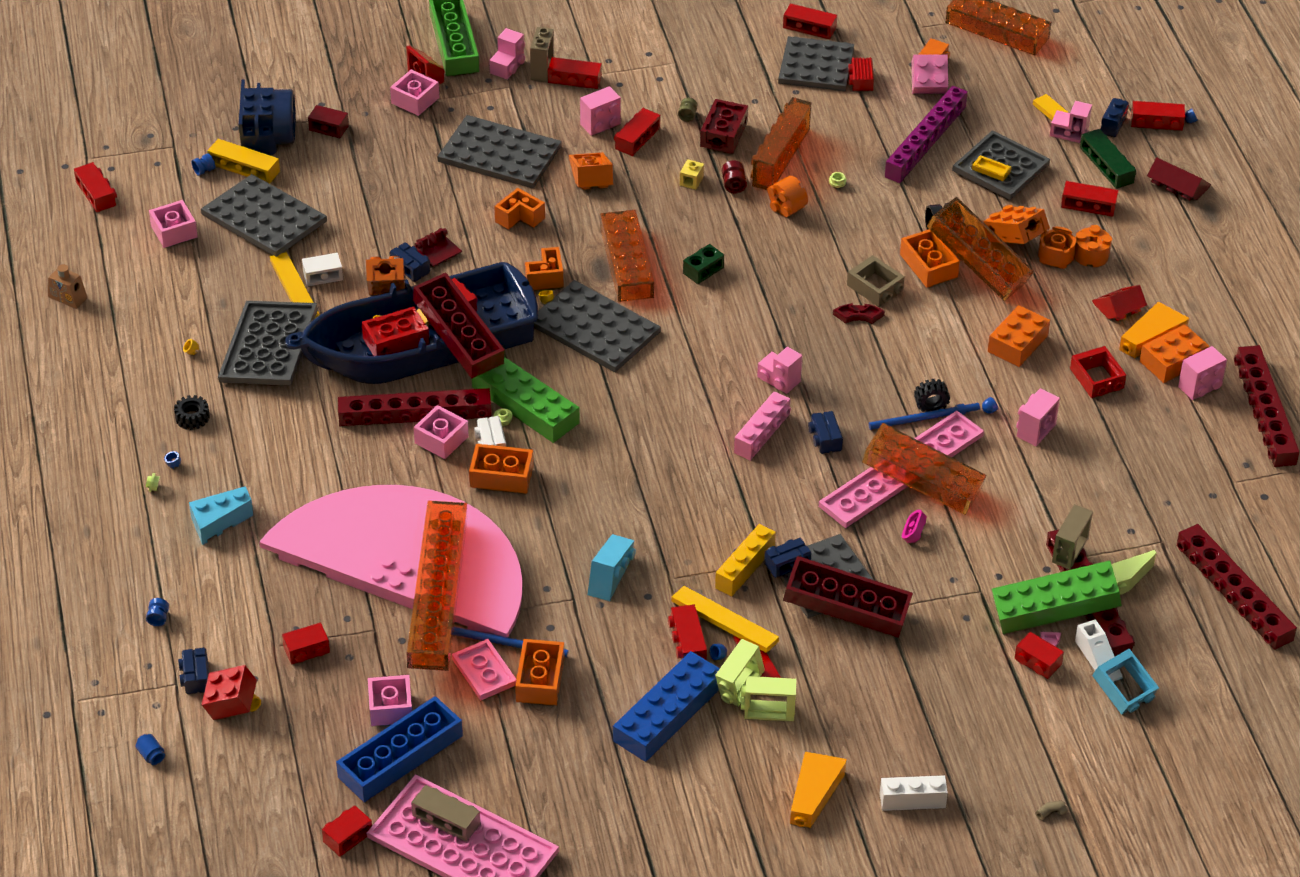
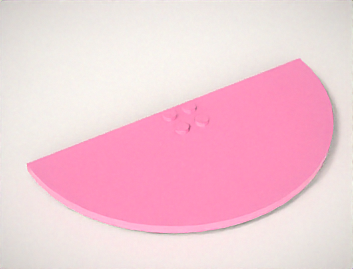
M373 485L342 490L323 496L296 509L271 528L259 542L260 548L277 553L279 560L298 567L301 564L323 572L327 578L438 619L444 617L468 626V630L492 633L508 638L520 613L522 574L516 552L508 538L490 518L478 509L462 500L434 490L404 485Z

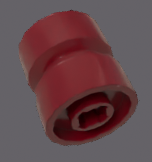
M736 160L726 162L722 166L724 187L729 193H740L747 187L744 166L740 161Z

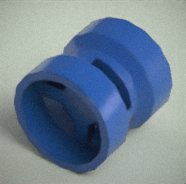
M209 153L202 155L200 159L195 158L191 161L193 170L198 176L204 174L207 170L212 171L215 169V162Z
M161 598L150 600L146 621L153 626L164 625L167 619L166 614L169 610V603Z

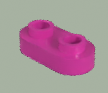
M921 510L914 511L906 521L902 538L907 543H915L921 538L927 518Z

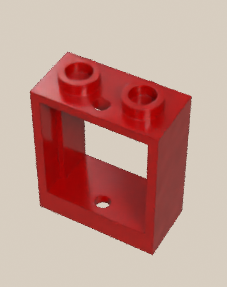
M1106 346L1072 355L1070 370L1091 398L1125 388L1127 375ZM1103 365L1111 378L1094 382L1086 370Z

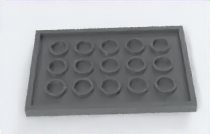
M466 115L437 156L438 162L534 188L561 148L562 141Z
M253 174L201 208L202 215L276 257L327 222L325 214Z
M573 280L552 301L538 310V319L534 322L535 329L613 372L618 371L661 332V326L576 280Z
M246 301L218 375L219 382L292 385L303 353L301 349L288 348L285 339L290 334L303 332L315 319L318 311L317 303Z

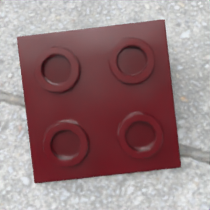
M439 228L434 233L431 232L430 235L416 240L414 247H416L420 254L426 255L429 258L432 267L462 253V250L446 237L448 234L446 228Z

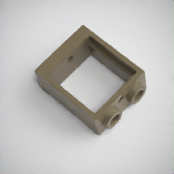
M537 27L530 47L531 80L548 82V67L551 58L554 57V29Z
M872 255L848 271L847 286L879 307L904 290L905 276ZM876 273L889 283L878 289L866 279Z
M1074 504L1056 534L1052 563L1071 569L1089 538L1093 511Z

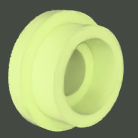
M832 173L829 178L831 186L840 188L846 185L847 180L843 173Z
M498 409L493 417H500L502 426L508 425L513 418L512 412L508 409Z
M152 473V476L147 477L145 487L149 488L148 492L157 491L160 476H156V473Z

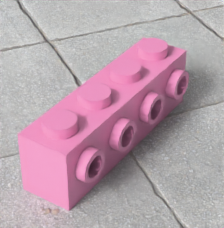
M773 392L735 436L734 453L751 461L791 412L790 398Z

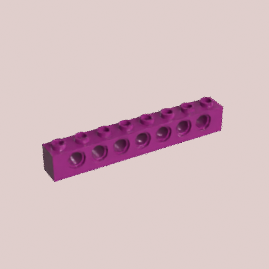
M952 86L887 159L885 178L897 183L903 181L966 108L968 91Z

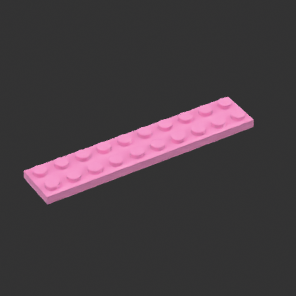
M955 411L820 500L818 507L844 528H847L982 438L984 430L960 412Z

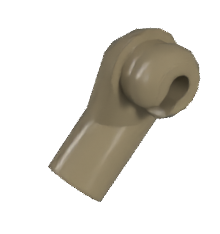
M1061 800L1047 802L1035 812V815L1039 820H1043L1054 811H1057L1060 816L1068 812V808L1065 806L1066 803Z

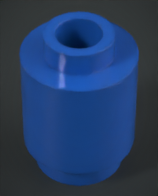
M144 734L137 739L135 747L147 763L157 765L165 758L163 747L152 734Z

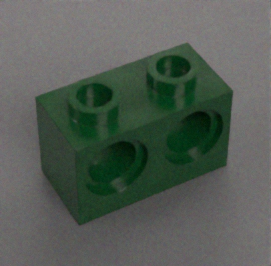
M708 244L683 260V274L696 284H700L724 268L725 254L711 244Z

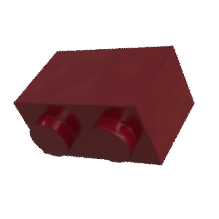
M316 105L308 116L309 131L341 139L349 127L348 113Z

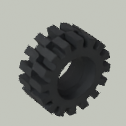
M932 379L931 382L925 380V384L921 382L920 387H916L914 397L917 407L921 412L940 410L942 407L945 409L947 407L946 404L950 403L947 385H945L944 381L941 382L940 379L937 381Z
M187 395V399L182 397L181 401L178 400L177 404L174 405L176 423L180 427L183 426L186 430L188 427H190V430H193V427L199 429L200 425L203 427L205 422L208 423L209 406L207 401L203 400L201 396L197 398V395H194L191 398L190 395ZM190 411H197L196 413H193V414H187V412H190Z

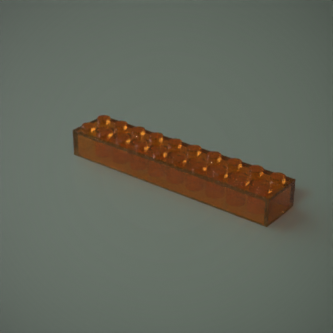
M430 500L427 502L407 647V668L449 671L468 519L467 503Z

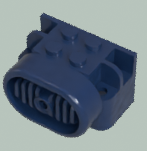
M245 79L241 80L238 124L241 146L271 156L277 152L278 145L293 144L295 142L296 107L295 95L292 89L261 88V83H257V88H246Z

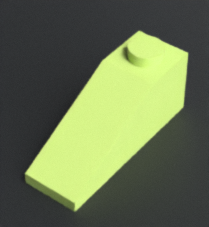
M1155 550L1111 564L1120 595L1130 591L1153 568L1156 558Z

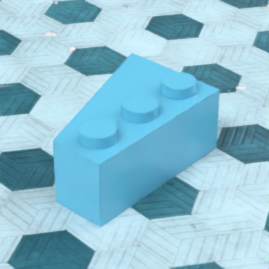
M246 486L189 502L191 519L202 545L208 542L207 539L214 535L219 536L223 534V530L230 526L235 527L253 516L252 500Z
M614 534L610 536L592 560L587 595L606 601L611 600L630 561L634 559L636 553L634 540Z

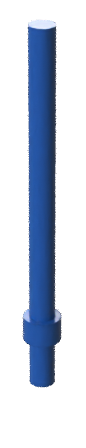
M962 403L951 408L869 422V429L873 430L949 416L955 411L965 415L966 412L980 410L979 403L967 405Z
M453 626L449 628V634L481 641L489 639L491 643L522 649V640ZM564 649L565 658H567L569 650Z

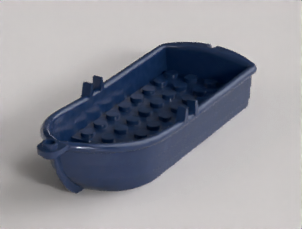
M499 262L449 276L451 279L456 278L465 285L466 289L476 295L478 300L477 314L504 349L526 344L534 340V322L538 319L537 299L532 286L529 285V281L517 268L507 262ZM407 279L404 280V289L396 290L395 284L391 283L389 293L338 305L316 317L303 332L290 334L285 339L288 348L301 349L305 357L313 364L324 369L334 370L349 379L365 384L392 382L459 363L431 324L428 326L429 345H426L424 339L420 338L418 348L381 356H373L366 345L362 333L363 321L373 319L375 315L383 316L410 307H415L416 310L419 309L413 301L414 286H410Z

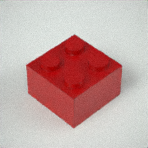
M246 665L211 672L208 676L201 705L213 720L248 713L251 709L257 679Z

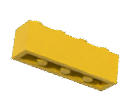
M217 139L207 150V153L212 156L216 167L246 177L253 174L270 184L280 173L279 158L221 139Z
M758 524L717 570L715 589L732 597L764 561L765 551L775 546L776 532Z

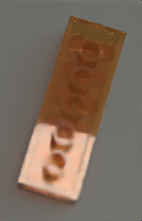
M953 0L947 6L945 23L1034 56L1050 38L1052 22L992 0Z
M792 97L789 103L785 104L784 111L779 114L776 124L772 125L771 132L766 134L764 143L760 144L757 154L752 157L751 165H753V169L750 175L752 186L767 190L768 187L779 181L810 130L812 102Z
M957 196L935 213L927 225L1003 301H1006L1026 284L1034 273V270Z
M636 210L600 213V230L618 302L654 298V279Z
M882 423L866 448L862 463L964 515L967 514L978 496L987 476L885 423Z

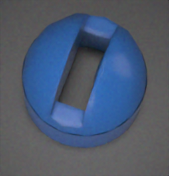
M1192 108L1185 112V121L1190 124L1198 121Z
M989 397L982 403V409L985 413L991 414L998 410V405L992 397Z
M171 451L164 457L166 464L170 468L178 467L181 464V457L176 451Z
M722 644L711 645L709 650L710 657L713 660L724 659L727 655V648Z

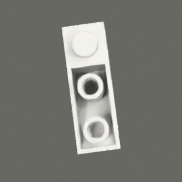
M1096 619L1077 626L1075 642L1094 670L1115 657L1107 636ZM1120 669L1108 675L1113 682L1123 678Z

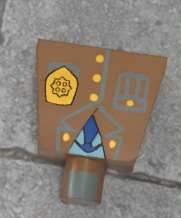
M59 265L48 278L49 298L75 309L87 299L81 276L69 271L67 265Z

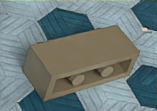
M425 785L411 802L412 816L466 842L480 825V811L477 808L460 802L457 798L450 797L437 788Z

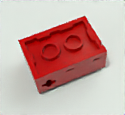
M415 307L362 322L363 340L373 356L393 354L418 348L420 338H423L426 345H429V329Z

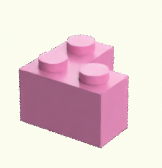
M506 28L497 37L498 51L489 61L490 74L508 80L525 61L524 34Z
M1075 101L1070 113L1057 110L1051 122L1050 136L1080 143L1081 135L1089 130L1092 104Z
M786 347L778 355L771 352L758 363L757 377L787 394L801 382L802 355L789 347Z

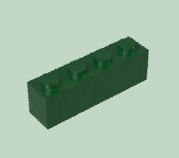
M1100 129L1081 135V150L1115 189L1134 183L1135 167L1122 155L1116 145L1108 139L1107 135Z

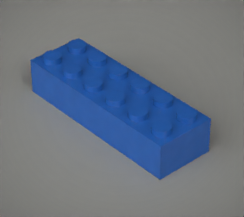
M690 651L613 725V742L647 762L719 691L715 675L720 668Z
M434 696L336 761L338 778L363 802H366L463 736L462 720Z

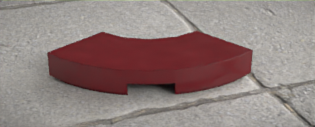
M851 303L835 308L833 315L845 324L858 320L873 324L885 316V311L870 304L853 305Z

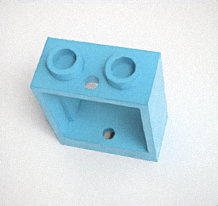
M1130 649L1098 666L1092 675L1121 715L1127 711L1130 713L1134 712L1140 707L1139 704L1143 702L1146 704L1151 702L1156 697L1154 694L1159 689L1158 685ZM1122 667L1127 669L1144 692L1129 702L1108 676Z

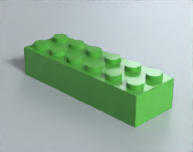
M429 0L430 18L446 76L479 72V55L464 1Z
M504 357V364L472 379L473 389L490 388L492 402L503 409L510 410L514 417L552 443L556 442L580 423V407L506 357Z
M1111 561L992 588L994 603L1003 634L1122 606Z

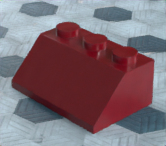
M1158 157L1155 158L1147 174L1152 179L1151 183L1157 186L1163 184L1167 186L1166 190L1174 194L1178 191L1182 193L1181 197L1189 201L1191 198L1198 200L1211 186L1204 179Z

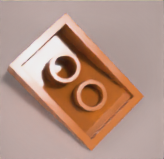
M603 152L569 155L574 180L578 188L587 190L593 186L608 188V185H613V164Z

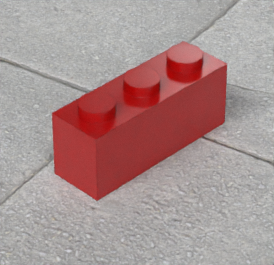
M790 3L783 15V28L830 40L837 28V15Z
M552 57L548 67V83L598 89L602 77V63Z
M1133 101L1131 127L1183 131L1185 104Z
M642 108L615 134V149L634 156L660 129L661 115Z
M94 162L74 168L75 181L96 213L116 206L115 198H117V193L114 188L110 187L108 179L103 177L102 170L97 168Z
M1066 181L1061 208L1113 217L1119 190Z
M695 604L671 607L668 625L669 628H673L672 641L677 643V659L681 658L682 660L692 651L707 660V647Z

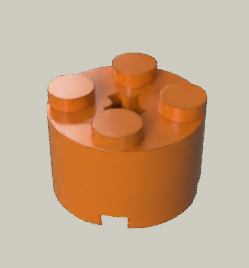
M789 175L767 188L771 209L774 212H779L784 217L791 216L803 209L808 203L807 192L805 188L801 189L799 185L801 182L796 177Z
M1091 225L1076 233L1075 260L1083 266H1087V264L1093 265V267L1105 265L1108 262L1112 244V237L1109 233L1098 225Z
M1058 226L1052 227V230L1044 231L1040 236L1039 261L1042 264L1060 269L1067 268L1068 264L1074 259L1076 236L1074 237L1069 229Z

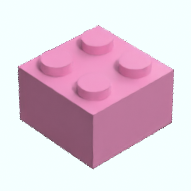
M913 55L912 94H945L948 90V55Z
M410 70L390 87L391 103L419 116L439 99V83L416 71Z
M610 86L580 98V125L591 136L621 124V97Z
M183 200L149 210L151 227L163 248L197 238L196 221Z
M1213 346L1184 359L1178 387L1192 400L1219 389L1223 383L1227 359Z
M1041 388L1035 394H1032L1025 405L1023 404L1018 411L1017 437L1037 446L1056 425L1060 398Z
M438 405L414 426L415 444L443 459H446L469 437L468 421Z
M409 675L368 678L371 726L392 725L412 712Z

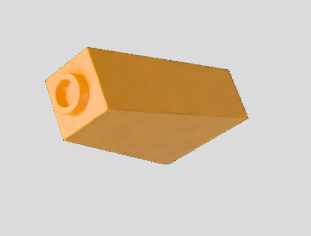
M1157 302L1121 336L1119 350L1136 358L1141 355L1142 345L1184 324L1188 326L1189 318Z
M805 752L791 808L790 824L799 827H812L845 776L847 759Z

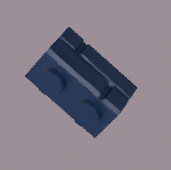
M1117 98L1112 99L1101 121L1100 130L1105 135L1117 137L1127 118L1129 102Z
M404 242L398 248L396 247L390 251V256L403 258L405 275L412 281L416 282L421 277L430 273L429 258L426 255L420 254L416 247H411Z
M828 411L823 414H812L811 422H808L810 434H814V446L819 448L821 454L830 453V451H841L843 437L834 412Z
M800 537L795 540L790 539L780 546L770 547L765 551L764 562L767 568L771 570L773 576L777 578L792 572L797 556L811 560L812 553Z
M205 647L195 648V650H183L182 659H178L179 671H183V674L179 675L180 685L185 687L187 694L204 693L209 676L207 650Z

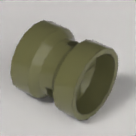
M687 97L681 101L678 116L681 120L689 122L694 119L698 107L696 100Z

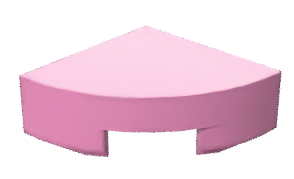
M1040 632V638L1054 646L1059 644L1061 633Z

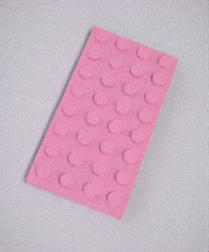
M416 774L367 832V838L442 877H540L559 852V846ZM425 785L437 788L442 793L455 797L467 805H472L480 811V825L467 842L412 816L411 802Z

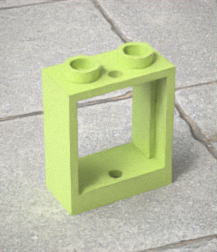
M741 639L716 673L715 677L721 699L727 704L732 703L739 707L741 698H745L741 697L742 684L746 685V676L760 677L765 671L759 646Z
M746 676V685L742 684L741 697H745L741 698V710H745L744 719L794 721L796 679ZM751 695L787 696V702L750 700Z

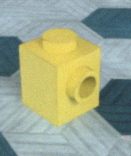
M687 159L680 171V186L696 190L704 177V164Z

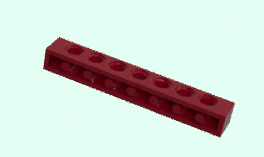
M1260 345L1238 347L1237 355H1234V364L1238 366L1239 378L1243 380V388L1248 394L1249 405L1253 407V416L1258 421L1259 432H1262L1263 444L1268 449V458L1272 460L1274 467L1297 465L1300 452Z
M490 388L338 397L339 426L420 422L437 405L463 419L492 417Z
M1199 524L1179 532L1176 545L1178 549L1214 585L1215 589L1221 592L1227 602L1232 604L1239 614L1251 624V627L1263 637L1267 644L1276 650L1294 641L1297 627Z
M1059 529L1050 531L1047 535L1046 546L1052 557L1055 538ZM1083 548L1071 569L1060 565L1057 566L1060 572L1093 564L1087 559L1086 551ZM1117 607L1084 615L1087 622L1096 619L1107 636L1114 656L1128 649L1132 651L1133 646H1135L1134 638L1128 633L1124 620H1121Z

